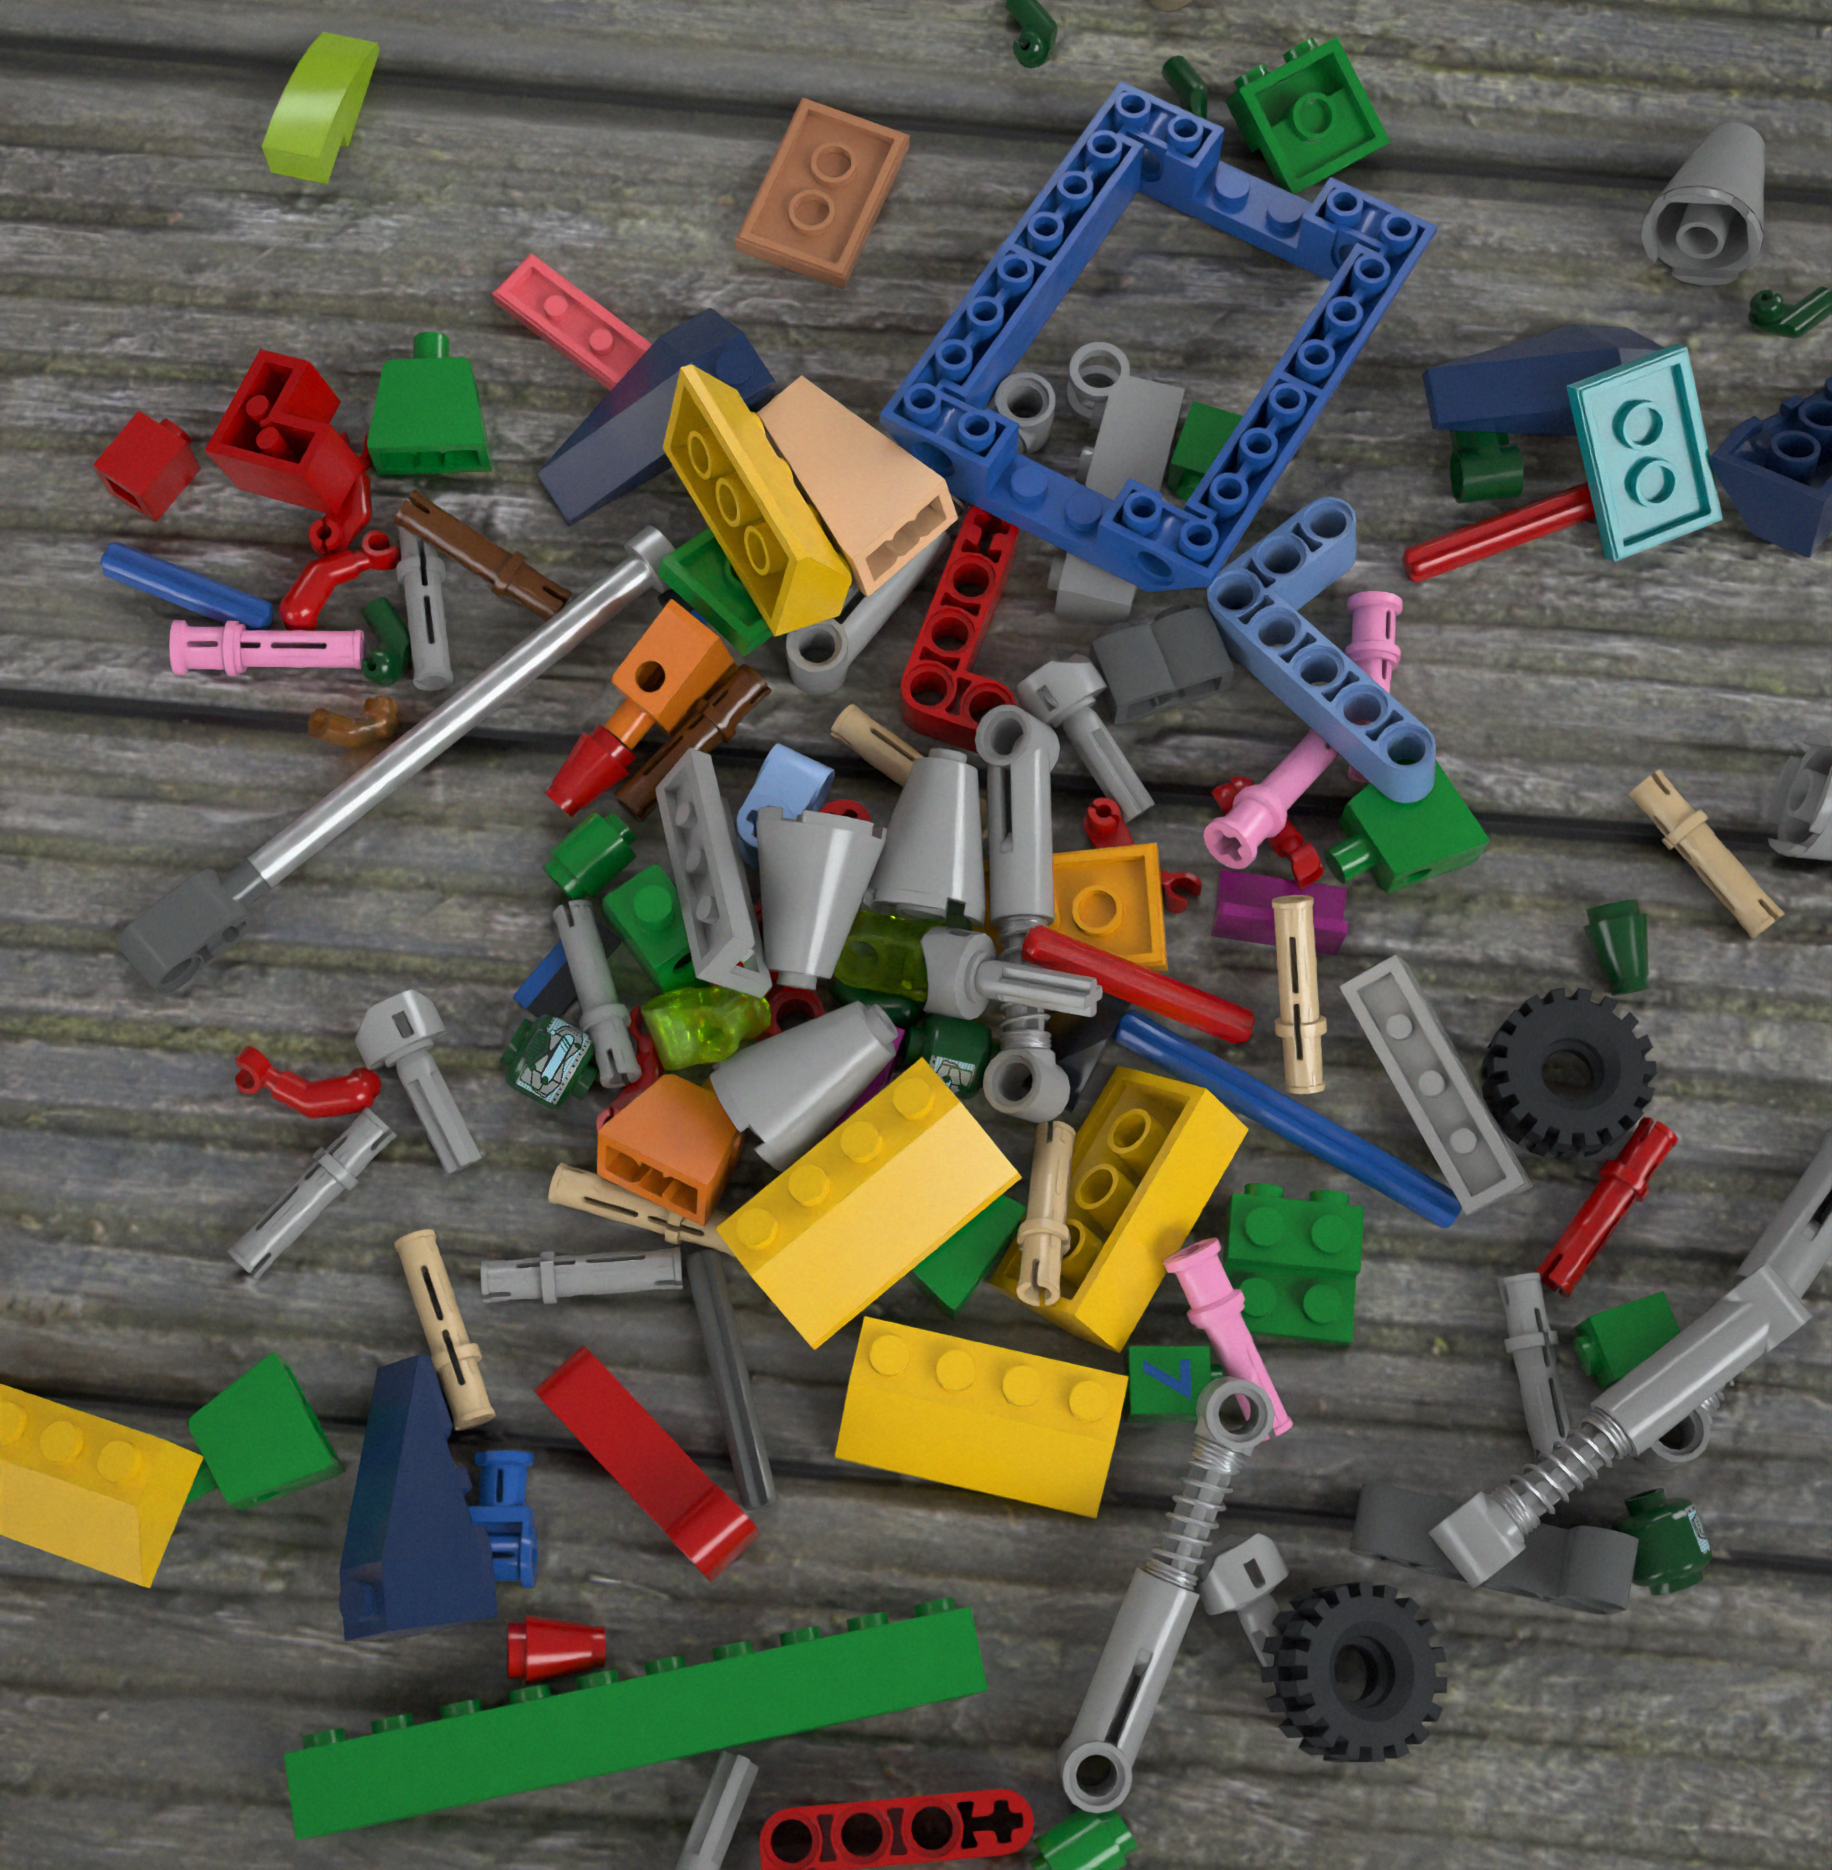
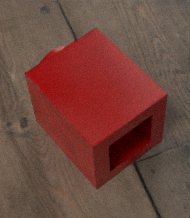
M138 411L93 464L94 469L110 494L154 523L161 518L201 469L189 447L193 441L183 429L166 418H163L158 423L141 411Z

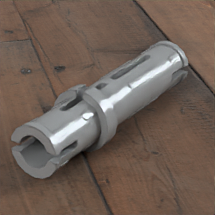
M397 526L401 561L396 567L398 583L405 588L408 630L414 668L413 683L415 687L421 690H441L453 683L441 583L447 577L445 563L438 557L437 549L403 527ZM420 567H422V580H421ZM425 613L427 614L430 643L428 642Z
M582 899L572 900L568 902L572 916L567 915L563 904L558 906L552 915L559 930L583 1013L578 1023L581 1031L588 1034L593 1043L602 1086L606 1088L623 1087L626 1084L622 1073H627L631 1083L637 1081L642 1075L627 1029L632 1020L628 1008L619 1002L593 915L592 903Z
M366 1107L351 1123L349 1128L326 1150L321 1146L312 1155L316 1160L308 1167L305 1173L273 1203L227 1252L258 1280L273 1264V1261L302 1234L333 1199L345 1188L351 1191L359 1183L356 1177L397 1135Z
M680 1246L657 1250L591 1253L589 1255L556 1256L555 1251L552 1250L541 1251L540 1257L481 1261V1290L484 1304L518 1299H543L544 1304L558 1303V1297H572L574 1295L683 1289Z
M1527 1273L1505 1277L1497 1280L1500 1288L1502 1303L1504 1304L1509 1338L1504 1340L1507 1354H1513L1515 1368L1517 1369L1521 1388L1520 1393L1536 1465L1539 1463L1538 1456L1540 1452L1550 1454L1553 1451L1554 1441L1565 1442L1567 1440L1570 1423L1554 1347L1559 1345L1557 1331H1550L1543 1301L1540 1273Z

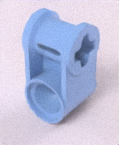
M775 744L767 755L758 773L756 782L739 810L736 819L737 834L739 835L737 840L744 863L752 869L759 870L757 838L754 837V833L757 834L756 821L758 810L761 807L784 808L782 817L796 820L797 815L802 814L803 810L819 812L831 788L835 775L834 769L782 744Z

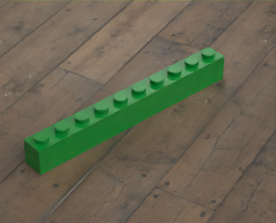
M953 1597L914 1605L916 1618L889 1623L887 1612H878L846 1620L848 1632L822 1638L819 1626L802 1628L779 1634L781 1647L754 1652L752 1641L737 1642L713 1648L714 1661L687 1667L685 1655L672 1656L644 1663L646 1676L619 1681L617 1670L602 1671L577 1677V1691L551 1696L549 1684L537 1685L508 1692L510 1705L484 1711L481 1699H473L439 1707L441 1720L414 1725L413 1714L411 1713L372 1721V1735L346 1740L344 1728L302 1736L304 1749L284 1753L295 1839H314L986 1693L988 1687L971 1606L956 1609Z

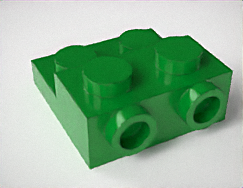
M1338 37L1320 46H1317L1314 38H1310L1284 53L1282 56L1286 64L1269 72L1266 65L1261 64L1233 81L1237 91L1225 100L1251 153L1260 149L1279 188L1294 195L1376 152L1391 142Z
M710 527L661 560L658 576L743 656H746L773 636ZM788 633L782 634L780 636L784 639L785 637H787Z
M1249 1183L1244 1186V1194L1232 1193L1227 1202L1222 1266L1233 1289H1240L1246 1299L1243 1302L1245 1308L1240 1313L1251 1336L1349 1346L1353 1338L1356 1276L1361 1271L1364 1207L1349 1205V1195L1334 1190L1311 1191L1309 1201L1283 1198L1284 1188L1268 1183Z

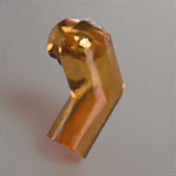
M376 696L375 699L369 697L363 704L364 716L349 717L331 710L318 708L311 714L308 720V732L315 739L347 749H356L390 738L395 733L400 724V720L396 718L398 705L390 697Z

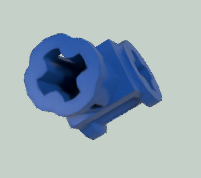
M506 1450L474 1453L473 1465L480 1468L478 1506H468L473 1525H485L492 1547V1556H514L513 1558L493 1559L495 1581H520L523 1588H534L538 1568V1536L535 1526V1510L530 1506H526L527 1468L534 1465V1454Z

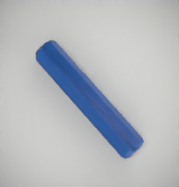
M120 542L110 543L106 552L101 557L100 565L105 576L224 624L227 621H239L240 624H245L247 630H268L269 626L273 623L275 614L273 613V605L270 602Z

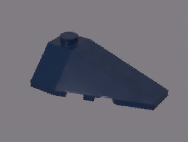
M709 308L661 335L537 472V478L568 526L573 525L673 467L663 450V444L681 367L692 364L736 389L750 412L757 414L774 398L776 381L740 329L712 308Z
M1574 324L1428 368L1422 374L1432 429L1577 436L1566 386L1654 353L1665 347L1627 327Z
M1832 377L1825 380L1823 390L1803 400L1797 395L1792 396L1781 402L1779 412L1764 420L1753 416L1741 422L1714 451L1709 463L1753 535L1774 543L1782 549L1793 551L1807 558L1813 555L1832 532Z
M419 1354L377 1368L339 1570L341 1588L339 1608L343 1617L345 1641L414 1637L498 1617L491 1543L485 1525H473L464 1497L472 1488L466 1467H455L447 1444L452 1423L430 1355Z

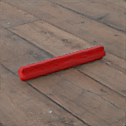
M1588 482L1407 548L1401 560L1409 580L1419 583L1594 518L1595 512Z
M1042 925L1030 928L1025 935L1021 949V955L1025 961L1048 970L1097 978V985H1101L1102 991L1233 1044L1247 1042L1252 1035V1028L1256 1019L1253 1012L1247 1008Z

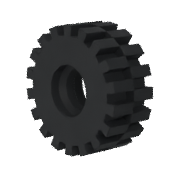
M1565 988L1551 989L1543 999H1540L1538 994L1527 999L1518 1010L1515 1009L1495 1033L1487 1047L1490 1051L1482 1062L1481 1073L1488 1076V1079L1481 1087L1485 1100L1493 1098L1496 1106L1491 1112L1499 1124L1506 1120L1513 1128L1507 1134V1137L1517 1145L1523 1138L1528 1139L1534 1143L1530 1152L1542 1157L1550 1150L1558 1151L1557 1160H1572L1581 1152L1584 1153L1585 1158L1598 1154L1605 1146L1609 1145L1610 1147L1631 1129L1644 1114L1642 1109L1652 1100L1655 1088L1649 1087L1648 1084L1657 1075L1656 1061H1646L1645 1055L1653 1048L1648 1035L1638 1039L1635 1037L1632 1030L1639 1021L1631 1012L1622 1020L1612 1012L1619 1002L1608 996H1605L1599 1004L1591 1002L1593 990L1578 988L1571 997H1566ZM1559 1052H1567L1576 1055L1587 1065L1591 1075V1082L1588 1091L1583 1096L1575 1099H1564L1556 1096L1546 1087L1542 1077V1068L1549 1056Z
M1353 1582L1317 1587L1312 1589L1313 1593L1299 1594L1289 1601L1294 1610L1279 1612L1272 1622L1275 1627L1282 1631L1281 1635L1266 1637L1262 1651L1274 1655L1273 1666L1261 1667L1262 1683L1274 1682L1276 1695L1265 1698L1270 1713L1285 1712L1287 1716L1278 1726L1287 1738H1303L1298 1747L1309 1755H1324V1761L1336 1763L1385 1762V1759H1398L1410 1753L1407 1745L1422 1744L1430 1733L1421 1723L1437 1722L1439 1720L1443 1707L1432 1702L1434 1693H1447L1448 1677L1436 1676L1435 1663L1447 1662L1443 1647H1430L1427 1638L1437 1633L1431 1619H1414V1615L1420 1609V1606L1411 1597L1395 1599L1398 1589L1386 1584L1373 1586V1582ZM1347 1644L1355 1646L1360 1652L1367 1672L1365 1689L1361 1697L1354 1701L1348 1700L1343 1696L1337 1686L1334 1672L1336 1656L1340 1648Z

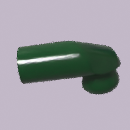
M1007 0L1005 8L1022 27L1018 42L1014 40L1013 43L1015 57L1026 68L1041 67L1052 56L1058 33L1056 22L1037 0Z
M1180 55L1171 57L1162 67V77L1178 95L1181 109L1207 120V84L1186 58Z
M1821 286L1797 304L1792 305L1784 303L1780 293L1773 295L1771 289L1762 290L1751 298L1749 304L1751 310L1748 318L1752 326L1760 333L1793 339L1800 338L1832 314V292L1828 288Z
M379 597L369 602L361 612L363 618L378 639L375 648L369 652L370 659L362 658L361 670L369 681L384 687L393 685L403 678L412 652L408 628L388 598Z
M853 971L844 974L829 990V993L842 1007L855 1001H860L868 1009L877 1004L888 1015L894 1026L905 1030V1032L908 1031L910 1026H916L926 1014L922 1010L925 1008L926 1002L919 992L913 989H904L901 992L873 994Z

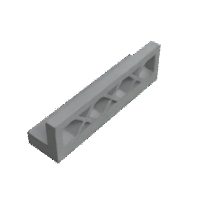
M689 748L655 788L696 978L762 998L772 987V982L765 962L763 944L728 799L720 796L711 755ZM741 961L744 964V968L736 964Z
M1395 954L1340 985L1342 993L1466 1215L1470 1216L1509 1194L1517 1196L1532 1188V1182L1408 963Z

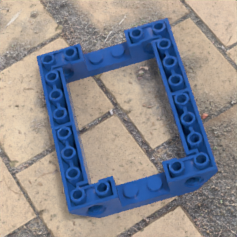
M1120 81L879 415V422L901 448L943 477L951 494L1147 592L1207 587L1216 578L1436 235L1438 226L1332 177L1329 178L1313 203L1220 161L1224 135L1223 127ZM1138 191L1331 281L1185 504L1184 510L1162 500V493L1131 478L1127 480L1115 500H1112L1017 453L1019 423L986 408L995 396L1000 383L1012 372Z

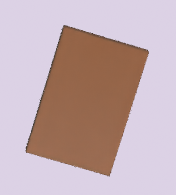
M802 97L736 236V251L845 289L910 147V135Z

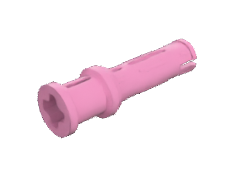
M1366 591L1353 594L1347 600V611L1352 615L1351 644L1346 646L1345 655L1390 694L1392 670L1397 667L1401 660V650L1395 645L1396 616L1400 615L1403 610V601L1395 594L1381 591ZM1359 720L1353 722V724L1356 725H1368L1372 723L1371 721ZM1349 763L1347 774L1349 779L1371 783Z
M174 620L170 630V663L174 675H186L189 669L225 670L228 676H239L240 673L246 672L247 667L361 669L362 658H365V637L362 630H247L245 624H240L239 621H227L224 627H191L187 625L185 620Z
M1312 728L1260 785L1244 787L1234 797L1233 808L1225 817L1215 818L1207 825L1203 834L1205 845L1220 863L1233 869H1244L1250 865L1256 858L1257 847L1265 838L1275 837L1285 827L1287 810L1333 760L1340 756L1331 746L1329 748L1326 747L1327 742Z
M1210 1238L1181 1249L1166 1258L1163 1264L1168 1273L1176 1274L1191 1307L1186 1313L1190 1323L1195 1324L1197 1329H1205L1226 1376L1251 1381L1265 1390L1272 1401L1275 1414L1273 1431L1276 1436L1286 1432L1292 1427L1293 1422L1282 1405L1240 1312L1245 1308L1243 1302L1246 1299L1240 1289H1233L1217 1253L1222 1247L1217 1238ZM1240 1393L1234 1394L1247 1422L1251 1412L1249 1402L1244 1395ZM1269 1434L1267 1435L1266 1439L1263 1440V1441H1266V1440H1269V1439H1270Z

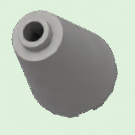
M1734 122L1724 123L1715 127L1648 208L1643 220L1641 240L1647 256L1654 263H1656L1657 258H1660L1664 263L1672 267L1670 276L1682 282L1701 286L1722 285L1736 280L1739 272L1749 266L1751 269L1757 262L1763 245L1765 144L1756 130L1745 124Z
M1820 732L1808 736L1802 742L1812 746L1802 759L1790 756L1783 766L1773 789L1767 814V823L1778 826V840L1768 838L1770 847L1777 853L1788 857L1832 861V736Z
M934 748L930 749L929 757L915 759L886 828L885 844L860 908L880 915L882 904L896 907V912L898 913L897 920L932 927L946 926L967 929L968 919L977 928L984 926L987 912L978 770L966 764V754L950 749Z
M761 807L758 810L756 828L766 966L770 971L778 972V985L816 990L817 978L831 979L884 847L887 829L884 827L873 829L874 823L810 810H803L802 814L797 815L796 820L782 817L784 808Z
M855 1001L722 1057L712 1066L715 1071L710 1074L711 1083L719 1101L739 1132L741 1133L749 1127L758 1138L764 1141L754 1150L773 1168L784 1172L818 1144L896 1055L892 1041L899 1034L891 1019L880 1006L874 1004L868 1009L860 1001Z

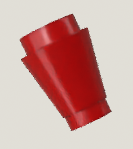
M598 724L589 735L583 731L551 782L552 785L544 793L573 818L580 809H584L630 773L626 768L636 757L612 734Z
M530 1615L524 1616V1622L507 1623L508 1679L524 1678L525 1685L590 1671L591 1668H605L606 1637L604 1626H591L590 1624Z

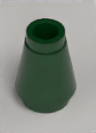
M1637 899L1619 901L1587 909L1589 925L1583 928L1605 980L1609 984L1611 996L1650 989L1647 977L1649 976L1647 914H1640Z

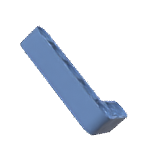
M1318 498L1306 505L1222 569L1207 588L1208 607L1225 649L1386 797L1401 803L1417 802L1429 794L1435 782L1436 744L1434 736L1424 724L1297 612L1298 609L1348 572L1354 565L1357 557L1355 511L1349 503L1340 498ZM1242 607V609L1232 610L1230 608ZM1275 644H1283V645H1285V646H1283V647H1276V648H1275V647H1269V646L1275 645ZM1314 682H1327V683H1328V684L1322 685V686L1310 685V684H1312V683H1314ZM1359 720H1367L1372 722L1368 725L1353 724V722ZM1409 759L1414 760L1417 763L1405 766L1397 764L1395 762L1399 760Z

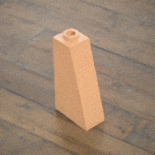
M802 375L757 412L763 423L770 445L778 458H783L788 463L795 486L806 504L812 505L817 510L825 535L835 551L844 555L850 566L852 579L859 590L867 597L873 594L958 519L947 483L943 477Z

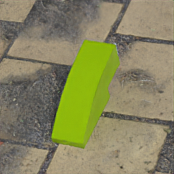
M322 32L310 45L283 91L261 146L271 173L328 184L340 146H349L380 51L377 42Z

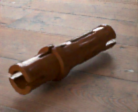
M414 490L409 495L408 499L410 502L405 500L399 509L394 524L416 535L433 548L492 585L491 592L499 598H503L505 595L509 596L544 619L545 622L560 612L567 604L572 592L526 564L528 557L519 551H516L514 554L506 551L458 518L432 503L417 490Z
M742 664L729 680L707 701L700 699L692 708L694 714L674 736H671L642 768L613 794L614 798L618 800L619 805L635 820L643 823L658 805L655 788L689 748H693L709 754L721 742L728 743L736 735L735 727L771 693V688L767 686L768 684L762 676L747 664Z

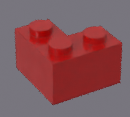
M260 349L204 450L239 490L334 516L338 514L363 467L361 461L333 426L330 425L341 401L310 361Z

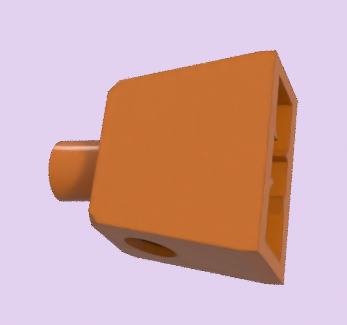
M671 599L613 674L610 682L624 697L625 701L603 727L631 751L654 724L668 736H674L694 714L692 708L700 699L707 701L729 680L739 667L720 637Z
M675 1074L663 1075L598 1131L597 1175L705 1227L742 1155L745 1130L740 1133L729 1118L717 1097L710 1076L700 1087Z

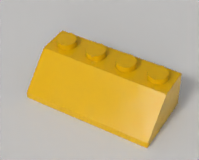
M692 364L681 367L663 450L772 634L776 637L840 616L852 583L850 566L844 555L835 551L825 535L817 510L812 505H807L798 491L788 463L776 455L766 438L765 429L760 417L755 412H750L736 389Z
M922 1057L715 1228V1230L760 1288L807 1343L816 1350L1022 1177L960 1100Z
M1117 1065L1076 1134L1075 1144L1073 1145L1065 1224L1069 1229V1234H1071L1070 1249L1062 1256L1059 1284L1060 1298L1054 1304L1046 1306L1044 1301L1046 1288L1041 1286L1040 1306H1033L1019 1299L1016 1289L1020 1277L1022 1251L1019 1249V1244H1017V1235L988 1284L1073 1336L1121 1353L1167 1273L1163 1261L1178 1252L1249 1129L1207 1088Z
M864 1316L848 1384L835 1459L1096 1519L1115 1446L1129 1377Z
M0 1384V1535L150 1589L204 1456L159 1437Z

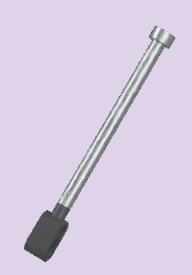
M648 525L624 544L628 558L222 879L213 869H204L184 880L132 921L118 937L117 947L158 995H165L182 987L248 933L254 923V916L248 911L247 907L651 586L660 593H664L669 589L670 586L658 576L661 560L675 551L672 544L655 527Z

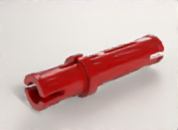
M1643 1117L1616 1158L1605 1161L1598 1171L1602 1177L1595 1189L1578 1210L1550 1253L1533 1272L1540 1273V1282L1548 1289L1556 1292L1560 1287L1558 1291L1560 1296L1569 1298L1574 1292L1573 1289L1613 1234L1627 1211H1629L1635 1201L1642 1202L1650 1192V1187L1647 1186L1648 1182L1671 1149L1679 1141L1675 1133L1667 1126L1657 1121L1654 1128H1652L1653 1119Z

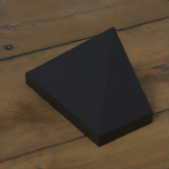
M1102 992V998L1097 1001V1013L1093 1017L1054 1011L1044 1029L1051 1034L1049 1038L1052 1040L1049 1043L1052 1045L1050 1050L1055 1053V1062L1062 1067L1068 1076L1070 1084L1069 1101L1064 1110L1073 1113L1112 1041L1119 1022L1127 1013L1131 1005L1130 1002ZM1032 1074L1022 1084V1088L1028 1091L1032 1088Z

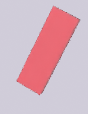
M532 253L492 293L496 305L610 391L652 345Z

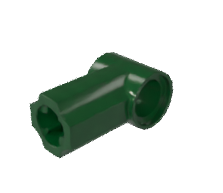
M1449 430L1453 447L1450 458V481L1453 496L1457 503L1516 498L1521 495L1524 481L1522 456L1516 443H1509L1507 433Z

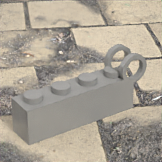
M1092 342L1082 346L1074 353L1069 366V382L1066 391L1067 406L1076 418L1089 423V428L1099 430L1095 448L1083 446L1075 481L1085 483L1086 487L1112 500H1115L1129 478L1161 493L1180 418L1185 389L1129 376V361L1118 347L1106 342ZM1093 356H1104L1116 363L1120 375L1114 370L1101 365H1091L1080 370L1078 369L1086 359ZM1101 379L1108 382L1111 386L1095 388L1086 384L1085 381ZM1076 393L1087 400L1094 401L1093 410L1082 406L1076 397ZM1067 552V555L1055 553L1047 584L1048 590L1057 591L1054 614L1104 626L1128 622L1137 586Z

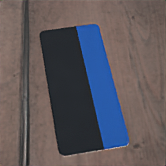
M596 921L606 959L608 960L620 946L621 939ZM561 939L513 996L517 1003L536 1017L543 1014H551L559 1018L577 997Z

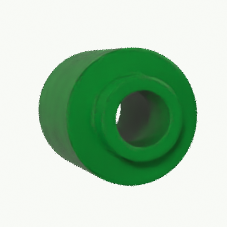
M592 811L549 851L552 858L542 866V869L571 900L583 899L587 894L593 898L637 857L629 847L637 838L613 812H610L603 819L598 813Z
M1079 1808L1033 1840L1040 1854L1029 1862L1034 1870H1119L1127 1864L1125 1856L1138 1848L1115 1809L1102 1813H1093Z

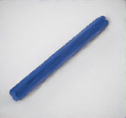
M1129 1010L1119 1022L1114 1034L1116 1043L1188 1084L1207 1088L1225 1105L1442 1228H1449L1461 1212L1462 1206L1453 1190L1138 1011Z

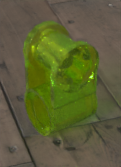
M859 911L856 914L834 969V974L841 982L854 988H866L899 994L908 999L927 1002L928 976L927 967L923 966L924 952L921 940L932 927L950 926L930 920H909L876 914L871 911ZM854 941L866 942L875 948L877 955L861 957L851 951L848 944Z
M721 985L696 989L693 987L675 989L654 997L641 1007V1013L665 1070H678L695 1064L727 1060L736 1052L741 1040L752 1039L762 1034L770 1025L771 1019L769 1004L764 996L759 998Z

